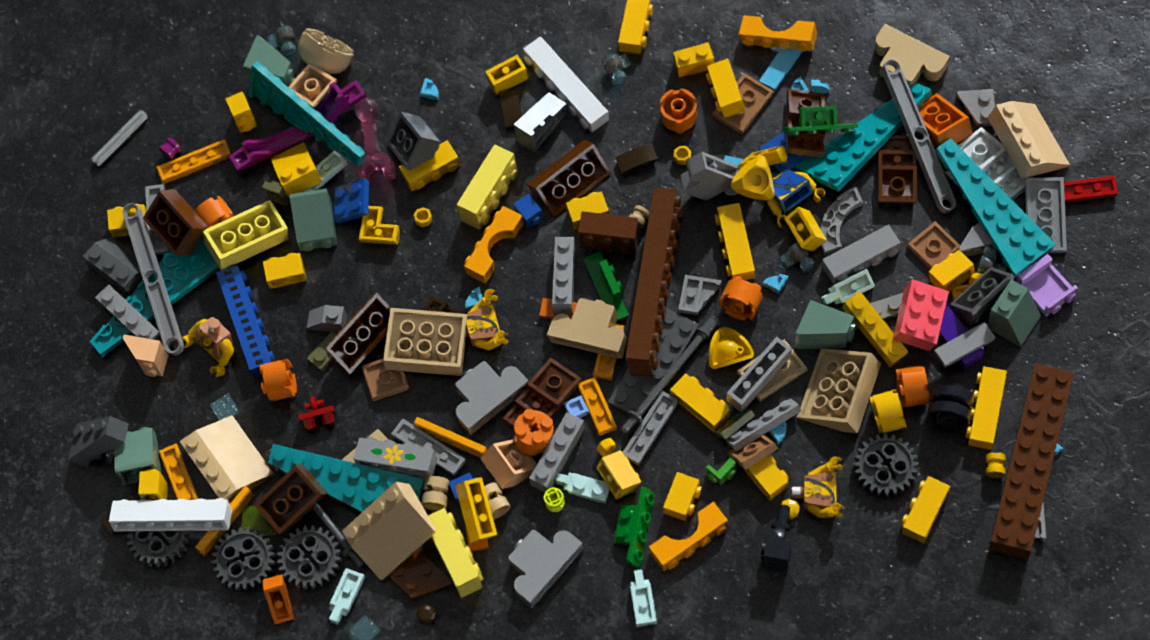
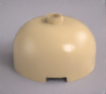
M305 29L298 44L302 60L306 64L315 66L327 74H337L344 71L353 58L354 51L336 38L334 40L325 36L323 32L314 29Z

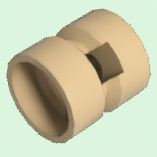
M439 476L425 477L423 485L425 493L422 494L421 505L429 510L438 511L443 508L446 509L448 497L445 494L449 492V480Z
M490 483L484 486L493 520L503 516L511 507L507 499L501 496V489L497 483Z

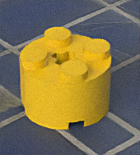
M896 389L870 397L879 434L906 428Z

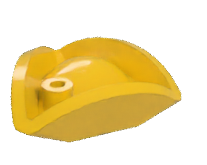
M758 156L741 167L731 182L732 189L752 199L772 200L774 198V185L767 159L764 156Z
M728 327L716 330L709 349V365L712 369L753 358L754 351L751 345L739 332Z

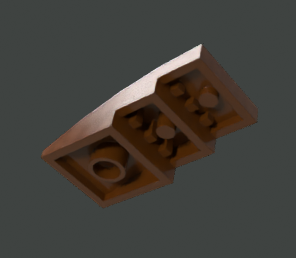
M788 89L786 127L799 126V107L825 106L824 94ZM817 130V134H806V131H800V135H788V132H786V153L823 158L825 154L824 138L826 135L824 130Z
M892 135L878 150V203H917L916 154L908 135Z
M550 357L527 383V388L515 400V405L503 417V422L514 429L516 419L527 409L541 411L553 420L578 386L581 378Z

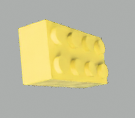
M494 144L457 203L461 221L479 230L488 223L490 213L498 207L500 197L506 194L509 187L508 184L517 176L518 170L514 153Z
M269 200L203 230V238L221 270H224L287 241L288 228Z
M445 508L429 515L428 517L437 531L431 538L460 597L463 598L483 588L481 581L484 579L477 563H475L469 547H465L464 537L460 529H458L452 513L447 514Z

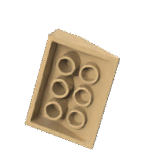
M1010 101L997 104L988 119L1022 179L1070 166L1035 104Z
M391 308L383 359L385 370L462 376L467 314Z
M821 348L800 407L801 412L798 413L797 417L801 420L834 430L858 433L881 363L872 353Z
M232 415L200 428L180 441L218 498L228 500L229 504L244 486L252 490L274 475Z
M395 482L342 530L350 546L380 580L385 579L437 532L410 484Z

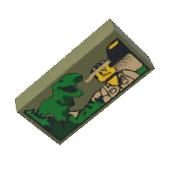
M745 408L742 413L740 411L737 412L714 432L718 437L727 439L752 419L755 414L751 409Z

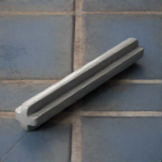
M139 110L92 157V162L96 166H100L147 119V114Z

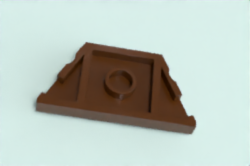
M419 549L414 551L388 575L412 600L420 598L424 594H432L438 589L449 588L454 585Z

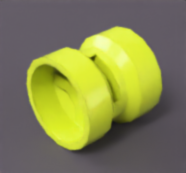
M554 487L546 490L544 494L546 508L551 512L561 511L565 505L562 491Z

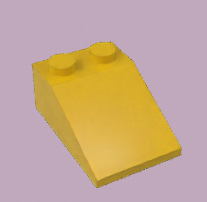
M304 142L271 158L276 174L289 198V194L302 193L323 182Z

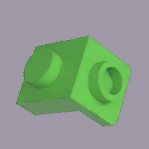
M731 458L718 471L710 465L706 467V477L712 483L717 482L720 486L727 479L730 480L737 472L736 462Z

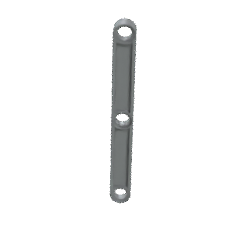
M888 60L882 66V74L936 206L942 213H949L956 206L955 197L901 66L896 60ZM887 65L893 66L895 73L889 72ZM915 132L921 133L922 136H923V139H922V140L916 139L915 136H914V133H915ZM942 200H948L951 207H944Z
M129 203L123 208L124 220L164 348L168 353L176 356L184 349L183 340L150 235L143 220L142 210L134 203ZM136 208V214L133 217H129V210ZM152 274L157 275V280L154 283L149 282V277ZM177 341L178 348L175 351H171V343Z

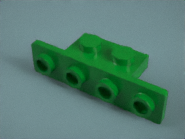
M837 106L799 107V126L782 127V131L788 132V135H800V131H806V134H817V130H824V133H835V129H841V132H852L853 128H859V124H837Z
M601 252L583 258L601 301L615 307L618 314L616 322L628 318L629 315L621 297L623 288L620 281L616 282L614 278L616 272L613 265L609 266L607 260L603 259Z
M641 487L638 505H621L614 543L617 545H629L627 562L636 568L641 567L652 507L655 501V493L646 487Z

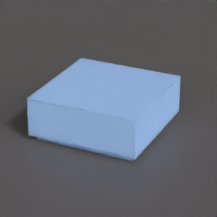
M582 396L564 403L567 413L578 418L589 414Z

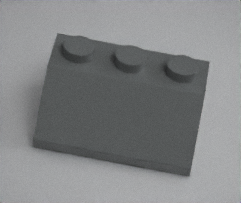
M400 112L387 145L407 170H412L434 157L435 152L439 149L440 141L420 116Z
M113 237L95 242L83 255L88 266L128 296L131 295L137 288V285L143 280L135 253Z
M990 267L959 295L950 306L959 315L961 322L973 325L979 321L984 313L992 309L1010 280L1014 281L1015 277L1013 274Z

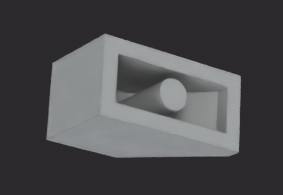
M980 223L971 228L959 247V250L966 257L995 251L996 249L992 245L993 241L987 232H984Z
M324 305L310 310L307 330L339 332L347 320L344 307Z

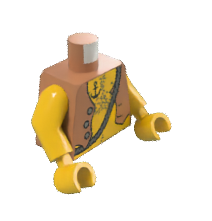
M487 289L484 297L468 312L466 337H470L472 346L488 351L501 345V343L504 345L508 344V340L504 338L508 333L500 331L493 303L491 304V301L495 302L498 300V296H492L495 292L492 289Z
M214 317L208 320H200L190 329L189 335L182 337V340L186 341L184 348L193 345V338H195V341L219 362V365L210 368V373L217 372L215 377L223 376L226 372L224 366H227L234 353L231 334Z
M836 456L832 457L828 463L804 476V487H792V498H804V508L808 509L810 513L818 518L833 517L834 515L841 518L843 516L842 513L838 512L839 509H844V507L837 503L836 471H834V469L842 470L843 465H836L838 461L842 460Z

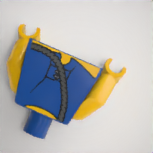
M785 169L780 174L776 172L771 173L774 185V198L767 200V203L774 216L776 215L778 218L777 225L779 228H782L779 221L785 220L786 217L782 215V211L786 213L813 192V199L816 202L821 200L817 194H821L822 197L825 196V190L817 188V184L806 173L793 172L789 169Z

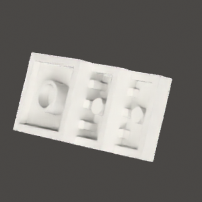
M982 127L958 145L1012 200L1025 191V178H1021L1003 144Z

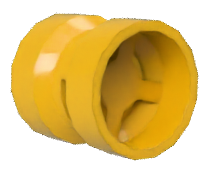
M1002 453L987 454L986 463L988 467L986 468V476L990 478L1004 477L1006 475V469L1004 468L1006 456Z

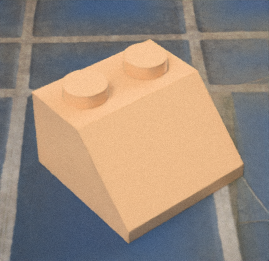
M308 64L288 88L293 89L296 95L302 100H306L314 109L326 95L329 85L333 82L337 83V80L319 68Z
M123 335V340L144 373L151 377H156V375L163 376L169 355L161 341Z
M514 439L492 444L481 458L502 489L516 486L531 476L537 465L532 456L525 455L517 449Z

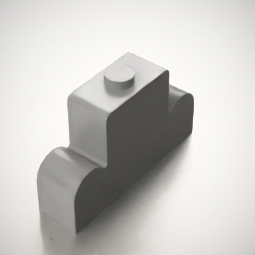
M700 152L686 161L688 171L680 175L684 193L703 200H708L723 191L727 195L739 194L731 187V182L739 171L737 165L704 152Z
M485 361L481 362L474 369H469L463 375L464 377L456 382L458 393L466 401L459 404L456 408L459 423L469 435H472L517 399L527 388L529 381L513 366L504 368L501 377Z
M532 530L524 540L521 539L516 543L515 550L508 557L510 565L522 574L514 582L516 594L531 608L584 549L583 543L568 531L562 530L557 532L553 538L554 543H551L536 530Z

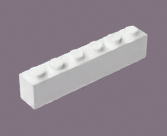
M541 36L523 48V58L527 65H532L539 78L543 77L546 81L547 87L551 91L554 90L557 93V97L567 103L570 113L573 116L577 115L585 129L588 128L593 132L609 121L607 109Z
M221 498L216 500L141 499L139 501L123 499L113 501L109 522L114 531L229 530L232 508L228 500Z

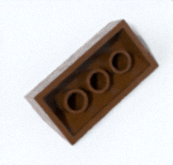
M583 140L527 183V186L536 200L552 217H555L567 208V202L574 198H580L610 175L611 171L595 145Z
M377 292L366 301L324 347L330 361L342 372L351 374L387 334L391 307Z

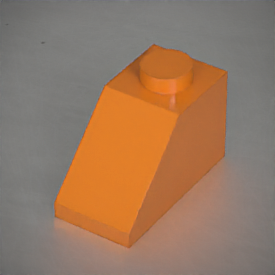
M283 575L264 579L263 591L274 624L293 620V611Z

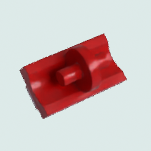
M312 396L310 397L311 403L304 405L306 410L313 408V411L299 414L300 421H303L306 430L317 427L314 417L320 415L324 425L334 423L333 412L335 409L332 405L318 409L319 406L324 405L323 399L316 401L315 397Z

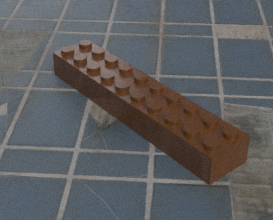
M654 188L626 352V362L630 375L653 377L654 370L658 368V358H656V355L661 350L659 336L663 335L664 324H662V318L666 317V307L664 305L665 301L669 299L667 287L672 281L670 268L674 267L675 257L673 256V250L677 249V239L675 237L680 231L678 218L682 217L683 207L680 206L681 197H678L677 189Z
M1038 363L1034 365L989 550L1029 560L1074 372Z

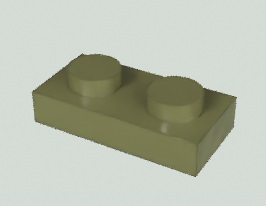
M265 181L262 188L269 199L287 206L290 199L282 185L275 181L271 183Z
M333 331L307 357L308 362L321 372L331 363L324 347L336 335Z

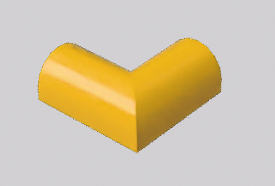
M782 145L753 152L738 165V168L740 170L747 162L758 156H764L769 166L786 162V148Z
M369 206V215L362 217L359 242L398 245L400 237L399 226L381 224L383 207Z

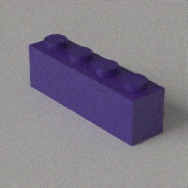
M948 301L946 302L938 337L943 345L970 330L960 322L959 315L956 312H952ZM981 347L956 361L963 371L967 370L983 359L984 348Z

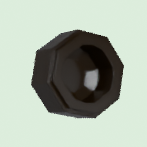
M429 604L419 606L416 612L419 622L425 625L433 623L437 616L434 607Z

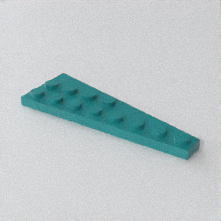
M258 61L252 65L248 96L251 98L255 96L261 100L260 104L263 106L269 105L275 114H283L289 123L306 134L308 132L312 133L318 142L323 140L332 151L337 149L343 158L355 166L359 167L363 164L365 152L360 146H356L346 134H342L319 111H315L306 100H302L296 95L293 89L288 88L279 77H275L269 72L266 66L261 65Z
M915 83L909 87L917 108L932 95L931 89L921 84ZM893 99L857 123L859 128H853L852 132H843L824 145L825 154L823 158L809 156L795 166L796 172L806 173L811 179L839 192L903 125Z
M951 138L937 148L936 153L945 168L952 174L954 183L960 187L963 192L962 196L971 205L973 214L984 232H987L993 241L992 245L995 249H998L1002 256V261L1004 264H1007L1014 277L1055 247L1056 244Z
M202 239L191 255L176 257L170 250L163 255L164 258L158 263L171 305L220 269ZM152 274L149 277L150 283H154L157 280L156 274ZM142 280L137 285L134 293L125 300L150 322L155 316L144 281ZM113 316L94 335L90 343L103 357L124 341L123 335L131 336L133 334Z
M275 444L272 446L268 461L270 465L286 473L295 465L303 464L328 492V495L361 512L368 508L395 482L410 484L419 501L424 485V479Z

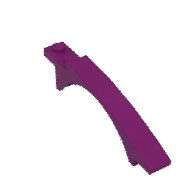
M356 80L342 90L333 82L329 85L326 95L314 110L319 111L328 122L334 123L339 120L337 118L338 115L367 96ZM292 126L281 133L267 138L246 140L242 143L243 147L229 157L236 169L241 171L284 152L310 138L313 134L310 132L306 134L297 127Z

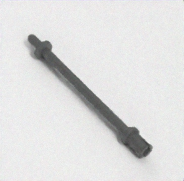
M711 315L704 325L697 329L695 339L635 412L631 410L628 412L630 418L622 427L623 433L629 432L635 423L642 424L643 419L641 416L701 342L710 339L711 333L720 324V321L715 316Z
M271 449L266 453L267 457H270ZM275 467V469L278 472H283L285 475L287 474L286 472ZM317 503L312 509L344 548L343 556H350L357 566H363L364 561L354 551L347 539Z

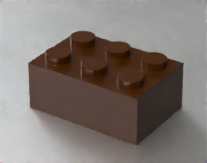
M175 189L159 191L143 217V220L176 257L191 255L203 237V230L209 227Z
M582 211L578 229L580 248L588 251H593L594 249L602 250L605 253L620 252L623 255L637 254L640 236L638 218Z
M303 464L295 465L254 506L279 534H283L289 531L328 492Z

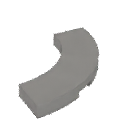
M856 187L838 196L823 217L821 231L827 239L821 245L824 256L842 249L839 235L841 225L850 212L863 205Z

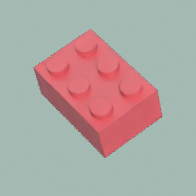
M912 279L904 288L893 340L930 351L938 341L949 291Z

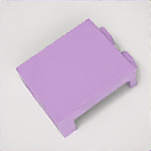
M1048 254L1021 272L1016 280L1017 283L1029 289L1036 306L1045 316L1058 312L1062 307L1061 305L1065 302H1072L1076 298L1078 289L1076 285L1072 287L1051 264L1053 259Z

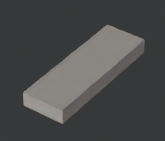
M983 322L934 350V353L943 366L947 367L994 341L995 336L986 323Z

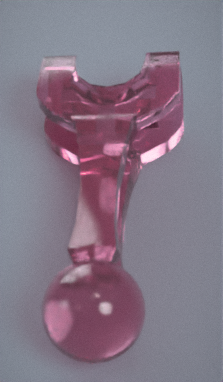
M363 98L355 106V114L362 121L365 152L363 164L359 167L355 166L357 180L365 178L369 181L370 185V176L377 170H383L388 181L396 179L395 164L386 153L380 151L377 141L376 121L374 119L378 115V105L370 98Z

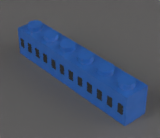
M238 265L218 271L216 274L252 376L255 377L261 375L260 365L276 360L273 352L268 351L267 346L270 343L267 335L262 334L261 330L264 329L262 320L256 317V313H259L256 303L251 302L250 297H253L250 286L246 287L245 281H247L244 270L240 271Z

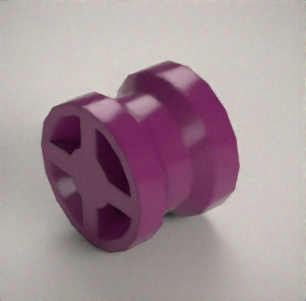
M169 137L166 143L159 147V150L172 161L175 158V154L180 153L182 148L175 140Z

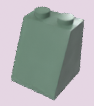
M257 35L243 65L249 82L252 65L258 61L289 87L296 79L291 62L261 36Z
M327 189L289 194L296 239L300 251H311L314 248L320 247L330 248L332 245H337L333 205Z
M1011 279L992 307L987 325L990 330L1020 347L1041 317L1029 289Z
M810 300L795 334V348H846L847 343H851L855 335L856 324H854V316Z
M143 427L138 431H127L125 442L114 449L115 473L123 484L139 482L140 471H146L147 469H156L162 474L157 435L153 428Z

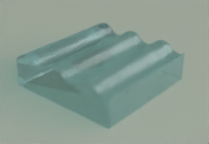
M229 394L210 404L219 420L231 415L234 416L240 412Z
M366 615L348 630L357 640H372L381 632Z

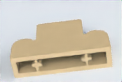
M887 24L883 25L876 37L875 51L879 56L884 57L879 69V75L884 77L881 70L882 66L891 59L896 60L900 64L909 87L917 82L922 73L929 81L939 80L949 65L950 56ZM887 65V70L895 73V68Z
M580 298L572 319L566 314H557L552 319L547 333L552 343L623 359L628 344L623 329L615 326L618 318L615 307L601 300L591 301Z

